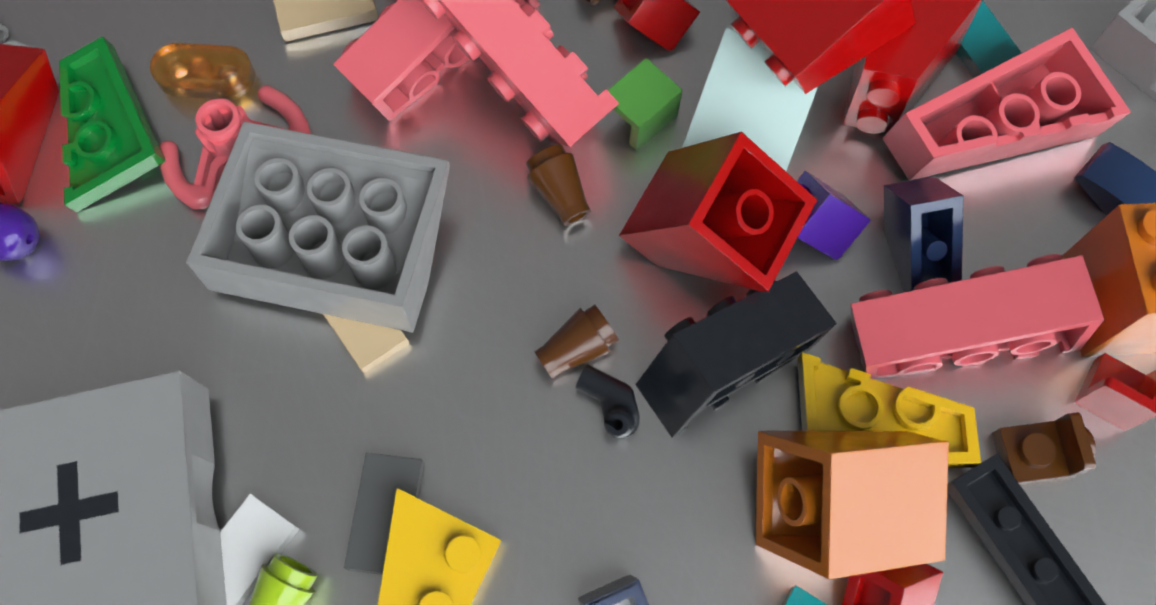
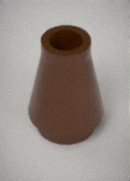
M557 144L547 147L533 155L526 162V166L530 171L527 176L528 180L557 213L564 226L571 225L590 214L591 209L586 202L574 156L572 153H566L563 145Z
M594 304L585 311L579 308L542 347L534 352L553 379L564 371L611 353L609 347L619 341L606 318Z

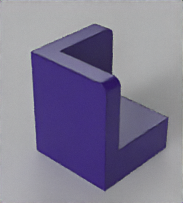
M804 171L797 182L817 199V202L798 238L837 260L846 252L871 219L846 196L809 172Z

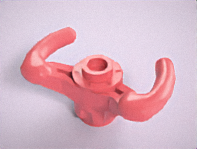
M268 85L259 88L257 93L259 100L277 110L285 118L289 125V128L286 130L311 134L306 117L300 107L288 95ZM216 98L209 100L201 105L195 116L197 125L195 134L203 147L194 183L188 182L183 175L179 164V148L175 142L166 140L159 145L166 162L159 165L164 181L175 197L191 209L208 208L243 121L276 128L280 127L250 120L241 106H235L227 99Z

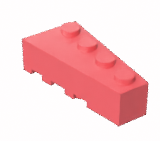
M397 0L383 9L378 20L360 38L351 41L345 47L342 55L333 65L388 121H391L439 83V72L442 69L456 66L459 68L470 59L453 40L452 36L458 31L444 15L437 20L420 0ZM515 0L519 7L525 3L530 4L534 9L540 6L538 0Z
M420 0L437 20L444 15L458 31L452 36L455 43L471 61H475L478 57L481 58L492 72L487 78L491 86L506 102H509L512 98L517 101L526 112L521 118L522 122L540 142L547 137L550 142L571 147L619 104L607 89L599 95L585 82L588 67L574 52L570 53L561 45L555 48L549 41L554 37L551 25L530 4L525 3L519 7L515 0Z
M1072 27L905 113L882 139L908 180H914L1094 138L1130 114L1131 111Z
M1060 254L1041 256L1030 261L1027 267L1005 271L1002 266L987 267L971 274L970 279L948 283V280L945 278L930 279L917 284L913 291L892 295L890 290L873 291L861 296L859 302L851 303L850 313L851 325L863 372L871 374L870 378L872 379L935 371L943 366L941 359L952 358L954 365L957 366L981 365L997 357L999 351L1010 350L1014 360L1036 357L1040 354L1039 351L1055 344L1059 345L1061 353L1080 351L1104 320L1083 255L1063 259Z

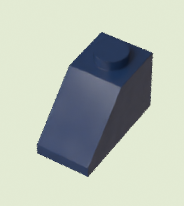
M934 176L884 185V234L904 292L913 291L917 284L930 279L945 278L948 280V283L962 280L964 195Z

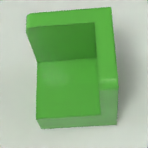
M647 58L608 89L610 94L619 103L613 110L631 125L629 144L636 151L642 148L678 116L683 89Z

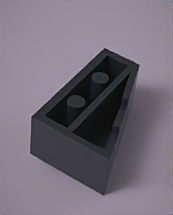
M797 271L778 281L775 280L769 292L750 289L746 294L747 297L739 301L734 296L727 297L713 306L707 312V317L695 322L692 317L685 318L665 333L664 338L667 340V343L635 385L672 438L686 430L687 425L701 410L710 405L714 410L719 409L730 401L728 395L753 381L756 384L798 358L802 352L806 353L837 324Z

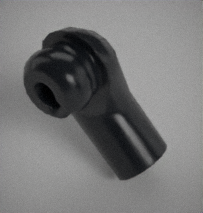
M587 364L575 388L601 402L604 427L608 434L615 438H625L634 434L639 426L640 414L632 387Z

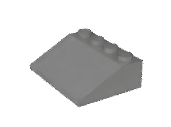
M243 121L186 264L210 291L414 333L429 283L450 169L449 160Z

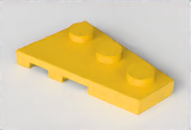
M804 352L797 358L802 431H908L948 441V468H974L981 464L974 407L909 386L905 389L872 379L870 378L871 374L850 368L847 371L820 362L821 358Z
M397 488L377 605H471L502 540Z

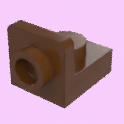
M1079 412L1065 414L1055 421L1003 427L992 432L997 454L1020 486L1072 479L1096 468L1095 440L1089 429L1085 427Z

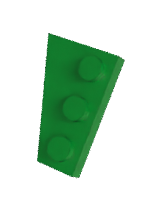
M103 36L59 61L61 115L67 119L68 144L62 145L63 163L69 166L70 187L64 188V205L75 212H79L166 162L115 47Z

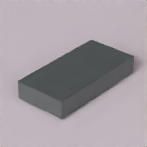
M366 452L344 569L383 574L396 489L398 488L419 498L424 469L422 459Z

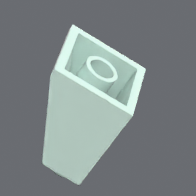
M726 27L682 148L742 131L780 167L787 171L818 87L807 94L794 81L785 87L764 63L771 55L763 46L758 43L751 49L735 30Z

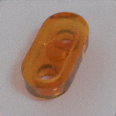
M172 43L160 48L153 55L150 62V72L158 86L166 94L176 97L236 99L248 93L256 79V73L249 57L243 50L234 46ZM188 72L182 78L177 77L181 73ZM236 75L233 78L226 80L229 76Z

